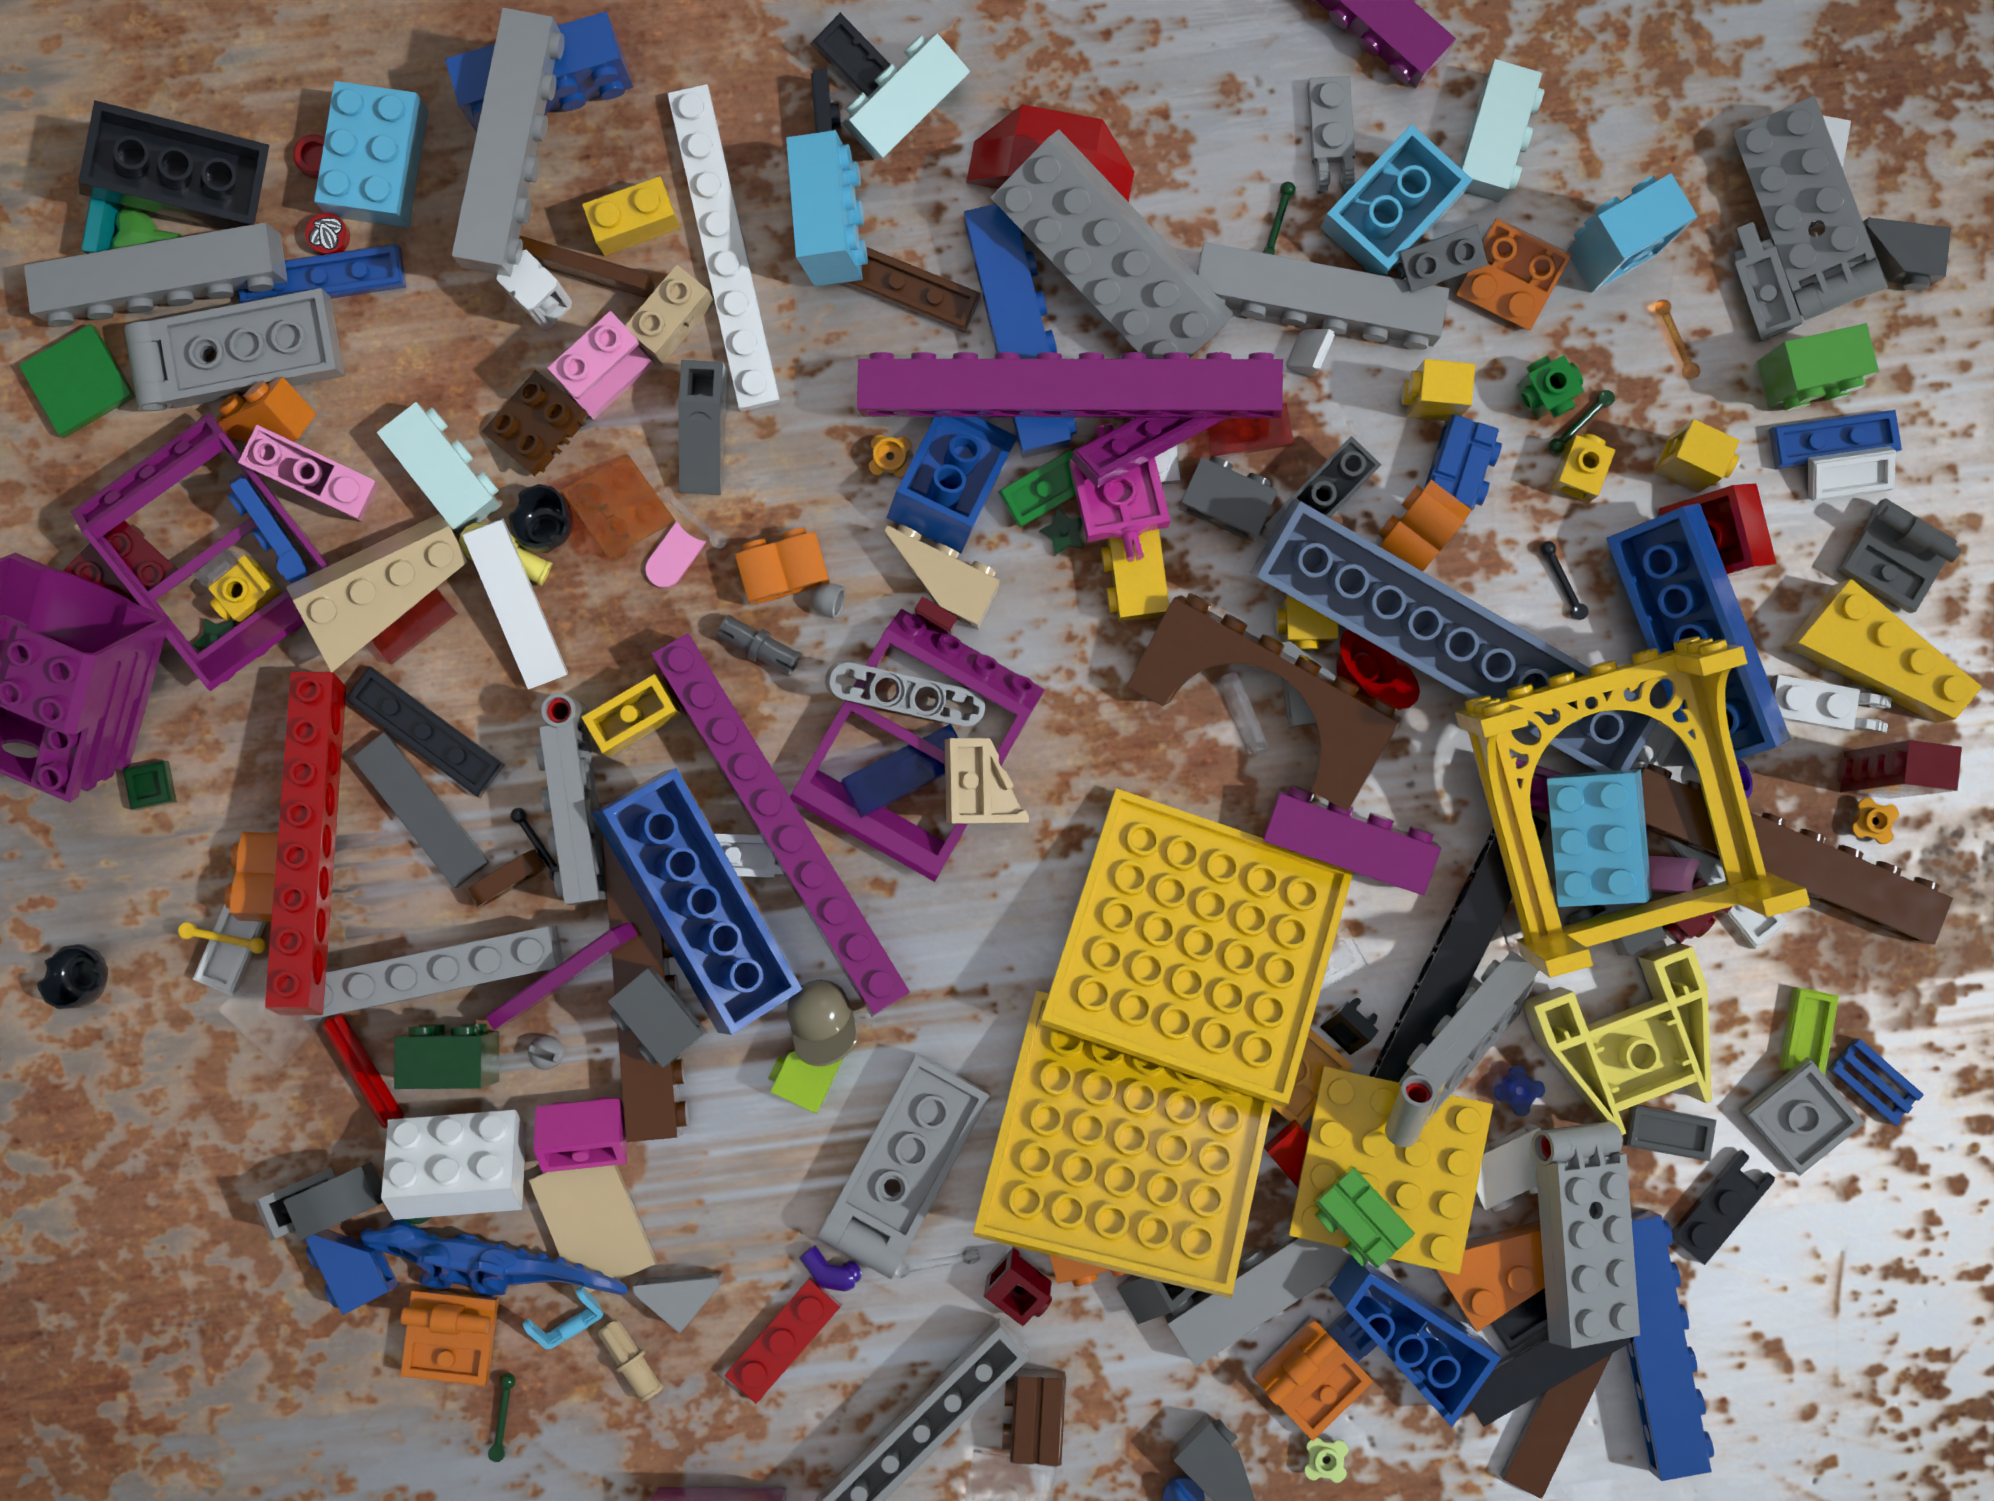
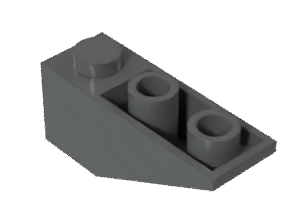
M681 360L678 400L679 493L721 495L729 377L723 362Z
M1351 436L1262 527L1259 534L1265 540H1269L1292 499L1301 501L1331 518L1382 464Z

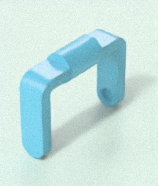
M584 1287L577 1288L576 1293L579 1299L588 1307L587 1309L576 1314L548 1333H545L534 1322L527 1319L522 1322L527 1334L543 1348L552 1349L603 1317V1312L599 1301Z

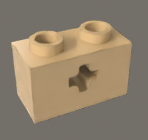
M676 265L627 322L625 327L637 338L638 346L663 365L715 302L707 288L679 265Z

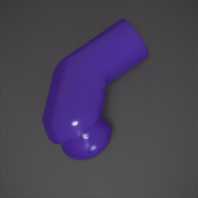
M816 1245L799 1257L813 1279L822 1288L846 1292L853 1289L855 1283L860 1281L862 1277L861 1269L855 1262L848 1261L842 1266L830 1265Z

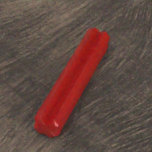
M339 1014L325 1021L322 1024L323 1031L381 1127L386 1129L388 1127V1120L403 1119L404 1113L345 1016Z

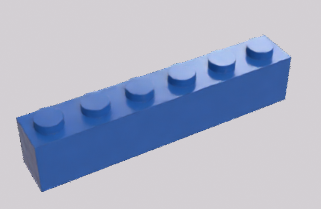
M997 204L964 211L966 232L996 353H1017L1020 355V359H1037V354L1043 352L1057 353L1052 330H1044L1041 316L1047 315V307L1043 291L1035 292L1032 276L1038 275L1033 251L1025 252L1022 237L1027 235ZM1012 417L1022 459L1069 448L1071 435L1077 434L1074 418Z
M1651 1210L1631 1213L1640 1336L1630 1337L1631 1343L1626 1345L1625 1348L1649 1471L1660 1481L1710 1473L1712 1470L1709 1458L1714 1457V1447L1709 1433L1703 1429L1701 1415L1706 1414V1407L1701 1391L1695 1388L1693 1373L1697 1372L1698 1369L1697 1360L1692 1347H1687L1684 1330L1689 1329V1319L1684 1305L1679 1304L1676 1288L1681 1287V1278L1676 1263L1671 1262L1668 1246L1673 1244L1671 1228L1668 1221L1663 1220L1662 1215Z

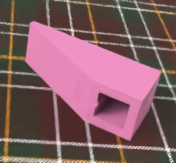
M257 424L238 461L239 464L362 522L379 487L375 480Z

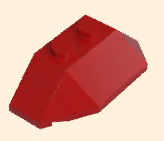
M1021 104L974 141L966 183L999 189L1034 151L1058 129L1128 202L1135 171L1103 119Z

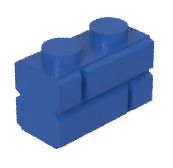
M1451 415L1444 423L1425 486L1430 480H1433L1470 508L1471 511L1475 508V505L1482 506L1490 482L1484 481L1487 467L1495 466L1502 448V443L1496 442L1499 432L1498 428L1474 422L1459 415Z

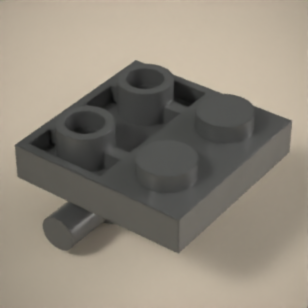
M1885 498L1877 504L1838 571L1910 614L1917 611L1946 560L1951 563L1954 562L1959 556L1961 548L1956 546L1957 540Z

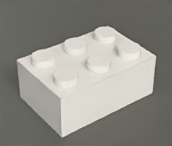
M505 1110L388 1120L381 1199L393 1219L522 1210L526 1131L517 1111Z

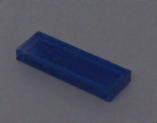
M949 724L922 739L945 751V739L959 737L952 725ZM908 745L842 779L841 784L860 818H863L945 776V764Z

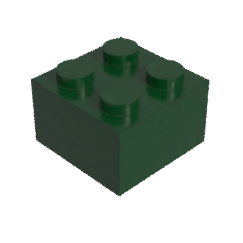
M421 1024L408 1027V1034L395 1037L394 1089H479L499 1082V1031L487 1032V1024H461V1026H452L451 1032H445V1024Z

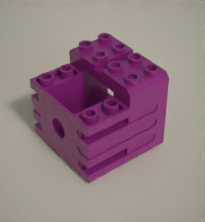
M16 552L0 558V773L70 803L79 797L80 789L88 792L96 787L98 781H106L114 775L115 768L122 771L129 767L170 618L131 602L128 598L68 572L53 569ZM21 743L34 747L39 752L37 757H19L6 752L2 745Z

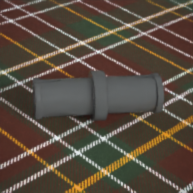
M730 614L724 618L719 627L723 631L719 630L716 634L717 639L723 640L748 653V659L754 662L761 660L789 677L799 664L796 660H800L802 657L801 652L795 651L771 638L770 632L764 629L757 631L733 618Z

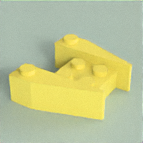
M1673 943L1639 956L1638 960L1653 1000L1588 1025L1585 1023L1574 991L1562 987L1531 997L1524 1004L1523 1008L1536 1042L1601 1122H1614L1619 1127L1622 1135L1627 1133L1619 1111L1686 1086L1690 1097L1704 1103L1712 1101L1708 986L1693 946Z

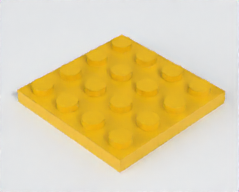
M1323 1066L1288 1235L1345 1248L1350 1240L1339 1228L1332 1234L1314 1215L1320 1207L1313 1200L1352 1165L1415 1232L1414 1236L1389 1259L1460 1275L1493 1104L1450 1095L1423 1127L1418 1141L1410 1147H1399L1390 1142L1385 1133L1386 1123L1401 1088L1399 1083Z

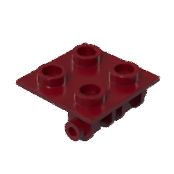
M126 520L104 535L148 591L178 570L144 538L145 534L134 524L130 525ZM91 543L63 570L128 598L131 602L140 605Z

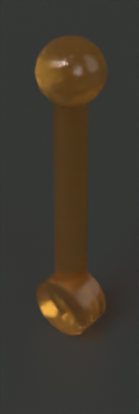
M1661 299L1657 301L1655 311L1663 316L1683 362V377L1687 380H1693L1699 376L1700 367L1692 362L1670 313L1671 303L1666 299Z

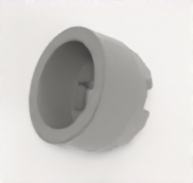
M823 583L816 587L812 593L814 608L820 614L828 617L837 618L845 600V587L833 583Z
M550 1035L536 1038L528 1049L530 1062L536 1068L542 1070L556 1067L564 1056L562 1043L556 1037ZM538 1047L555 1054L553 1060L535 1054V1048Z

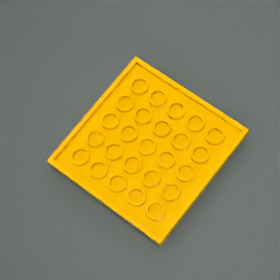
M1116 788L1039 1024L1285 1108L1291 1098L1353 871L1263 841L1261 837Z
M1036 990L975 1223L974 1237L1232 1299L1272 1103L1041 1025L1039 1022L1049 993Z

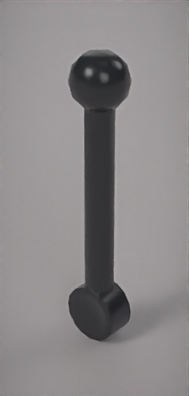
M1544 541L1540 546V553L1548 557L1572 606L1570 609L1571 617L1575 620L1585 619L1589 612L1588 607L1585 604L1579 603L1555 554L1556 545L1552 541Z
M522 808L513 809L510 814L511 820L519 824L549 867V876L554 882V872L560 871L559 866H557L527 822L526 811Z

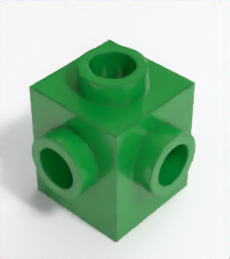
M1547 355L1526 367L1529 374L1517 384L1524 406L1528 411L1532 412L1536 421L1550 413L1555 419L1576 407L1574 400L1584 392L1581 386L1583 385V377L1578 367L1572 362L1569 363L1565 355L1553 361Z

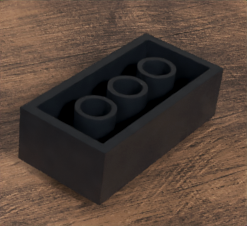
M94 100L78 182L79 194L221 229L254 225L270 145Z

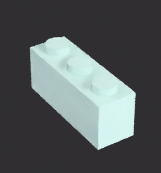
M938 33L927 39L922 35L917 37L904 50L908 58L899 67L896 68L893 63L890 64L874 80L879 86L868 97L862 92L845 108L850 115L842 124L874 160L886 156L971 72Z
M1494 59L1484 79L1459 165L1473 179L1465 192L1500 202L1508 190H1515L1522 171V166L1516 165L1520 151L1526 152L1533 133V128L1527 126L1530 114L1538 112L1544 95V89L1538 88L1542 76L1541 72Z
M415 402L376 433L451 528L461 534L465 527L473 523H480L502 506L494 497V494L499 489L484 471L477 475L468 463L474 458L458 439L452 443L443 431L448 425L433 407L426 411Z

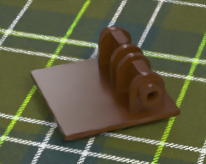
M535 370L482 430V433L535 477L539 471L544 473L546 471L545 468L555 458L551 453L553 450L559 455L562 453L557 447L561 441L569 445L570 441L565 436L568 435L572 438L582 426L584 427L587 424L584 420L589 414Z

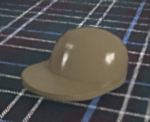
M829 980L810 981L801 985L803 990L788 1000L787 1017L791 1027L793 1043L798 1057L806 1064L812 1066L831 1065L847 1056L856 1044L858 1033L854 1013L845 992L840 986Z

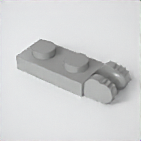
M1350 76L1309 78L1307 90L1312 163H1315L1317 190L1328 191V186L1330 185L1328 162L1341 163V184L1344 190H1349L1355 184L1353 161L1355 146Z

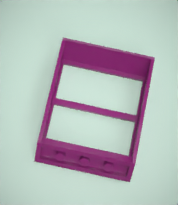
M208 413L71 511L82 533L141 606L167 617L169 616L156 600L258 527L252 517L149 591L104 535L224 449L268 503L267 506L272 514L279 517L317 566L316 569L305 577L330 566L256 471L238 463L242 452L211 413ZM285 590L199 654L171 619L169 620L165 637L209 691H212L221 683L230 680L236 672L251 661L264 655L273 645L288 634L297 631L305 622L288 590Z
M901 608L884 631L865 666L877 668L891 644L1017 715L997 750L999 764L1002 767L1045 689L1034 684L1029 678L1018 675L997 663L992 657L983 655L965 645L957 637L946 634L928 624L918 615L911 614ZM866 672V681L857 679L853 687L865 689L866 682L871 673ZM845 700L792 791L790 798L798 805L935 882L969 824H955L945 842L818 769L851 712L945 764V751L866 706Z

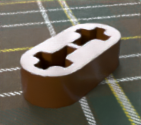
M533 849L475 882L466 891L475 906L480 908L536 876L546 867L537 851Z

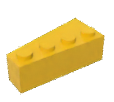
M1852 579L1833 585L1782 647L1793 654H1800L1814 661V664L1828 671L1833 670L1853 680V683L1865 689H1872L1884 696L1891 697L1892 702L1935 723L1957 719L1982 688L1979 683Z

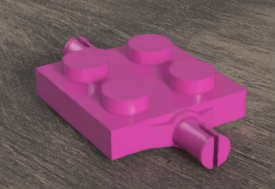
M1106 424L1105 429L1104 425L1098 426L1095 429L1098 438L1112 431L1113 425ZM1155 457L1099 488L1070 459L1069 468L1087 542L1108 538L1122 539L1128 562H1133L1134 557L1136 561L1144 558L1139 535L1146 531L1168 528L1170 525V517Z

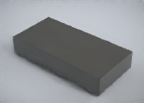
M1634 1105L1629 1107L1625 1130L1627 1134L1624 1136L1623 1145L1710 1162L1717 1120Z

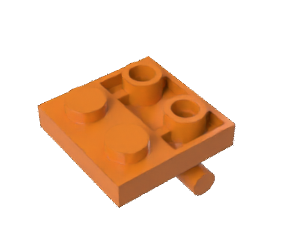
M1496 217L1483 238V247L1488 265L1467 272L1456 295L1530 331L1571 258V253Z
M420 1288L413 1289L411 1291L409 1308L404 1307L401 1314V1325H407L400 1377L480 1386L487 1385L489 1383L499 1297Z
M1313 1317L1295 1332L1252 1375L1253 1379L1265 1390V1394L1272 1402L1279 1405L1312 1441L1374 1382Z

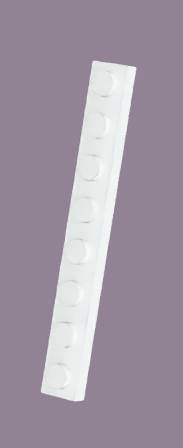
M708 84L668 93V98L739 410L743 412L781 403Z

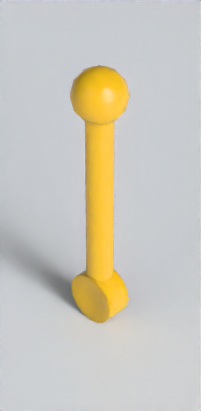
M191 922L182 923L178 928V934L183 939H192L194 937L246 947L255 954L262 953L266 948L265 941L260 937L249 940L198 929Z

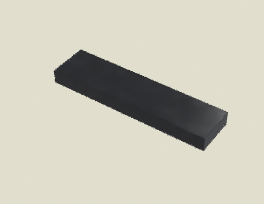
M369 666L345 697L347 702L478 798L482 797L505 766L503 762L374 667Z
M1549 1336L1496 1365L1469 1404L1482 1426L1485 1427L1631 1343L1630 1338L1571 1349L1549 1343Z

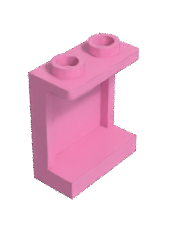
M609 311L556 359L548 369L573 399L594 420L654 364L638 347L639 342L637 338Z

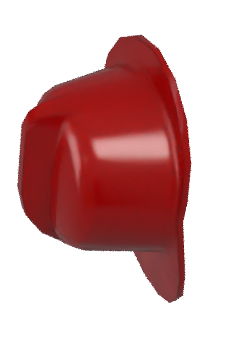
M1349 629L1342 634L1339 642L1340 654L1336 662V673L1338 676L1344 677L1359 686L1358 694L1369 699H1373L1374 696L1379 697L1394 705L1397 710L1410 708L1418 701L1420 694L1418 680L1403 660Z

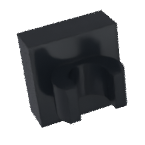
M1359 998L1345 1003L1328 1015L1320 1026L1349 1055L1370 1043L1379 1031L1374 1026L1378 1018L1375 1013L1365 1018L1356 1010L1357 1006L1361 1003Z

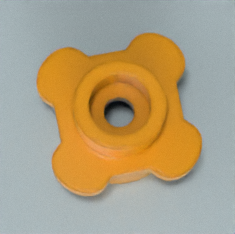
M883 435L875 436L871 441V447L873 448V460L869 463L871 473L876 476H880L883 473L895 474L898 478L904 477L909 467L907 464V453L912 448L909 439L906 437L896 439L893 437L885 438ZM888 453L894 454V458L892 460H888L886 458V455Z
M1872 798L1860 800L1851 827L1853 834L1858 838H1874L1879 844L1891 842L1893 839L1891 831L1893 822L1899 817L1897 807L1893 804L1886 806L1876 804ZM1874 817L1878 818L1879 823L1877 825H1874L1872 823V819Z

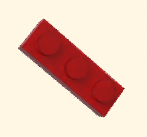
M809 1277L724 1376L757 1404L840 1309L842 1304L824 1288L820 1287L813 1278Z

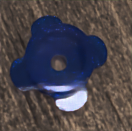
M1520 1065L1512 1066L1509 1069V1075L1504 1077L1501 1084H1497L1494 1088L1496 1099L1505 1101L1512 1106L1514 1114L1518 1116L1529 1114L1530 1105L1536 1098L1542 1097L1545 1093L1544 1084L1539 1080L1534 1081L1527 1075L1526 1069ZM1517 1087L1523 1088V1093L1521 1095H1518L1516 1093Z

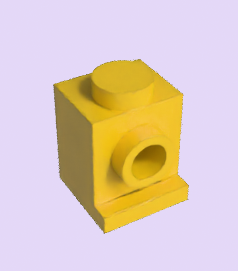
M246 555L238 559V564L208 587L215 596L210 601L211 606L225 620L232 617L238 622H243L283 593L259 562ZM242 585V594L234 598L232 592Z

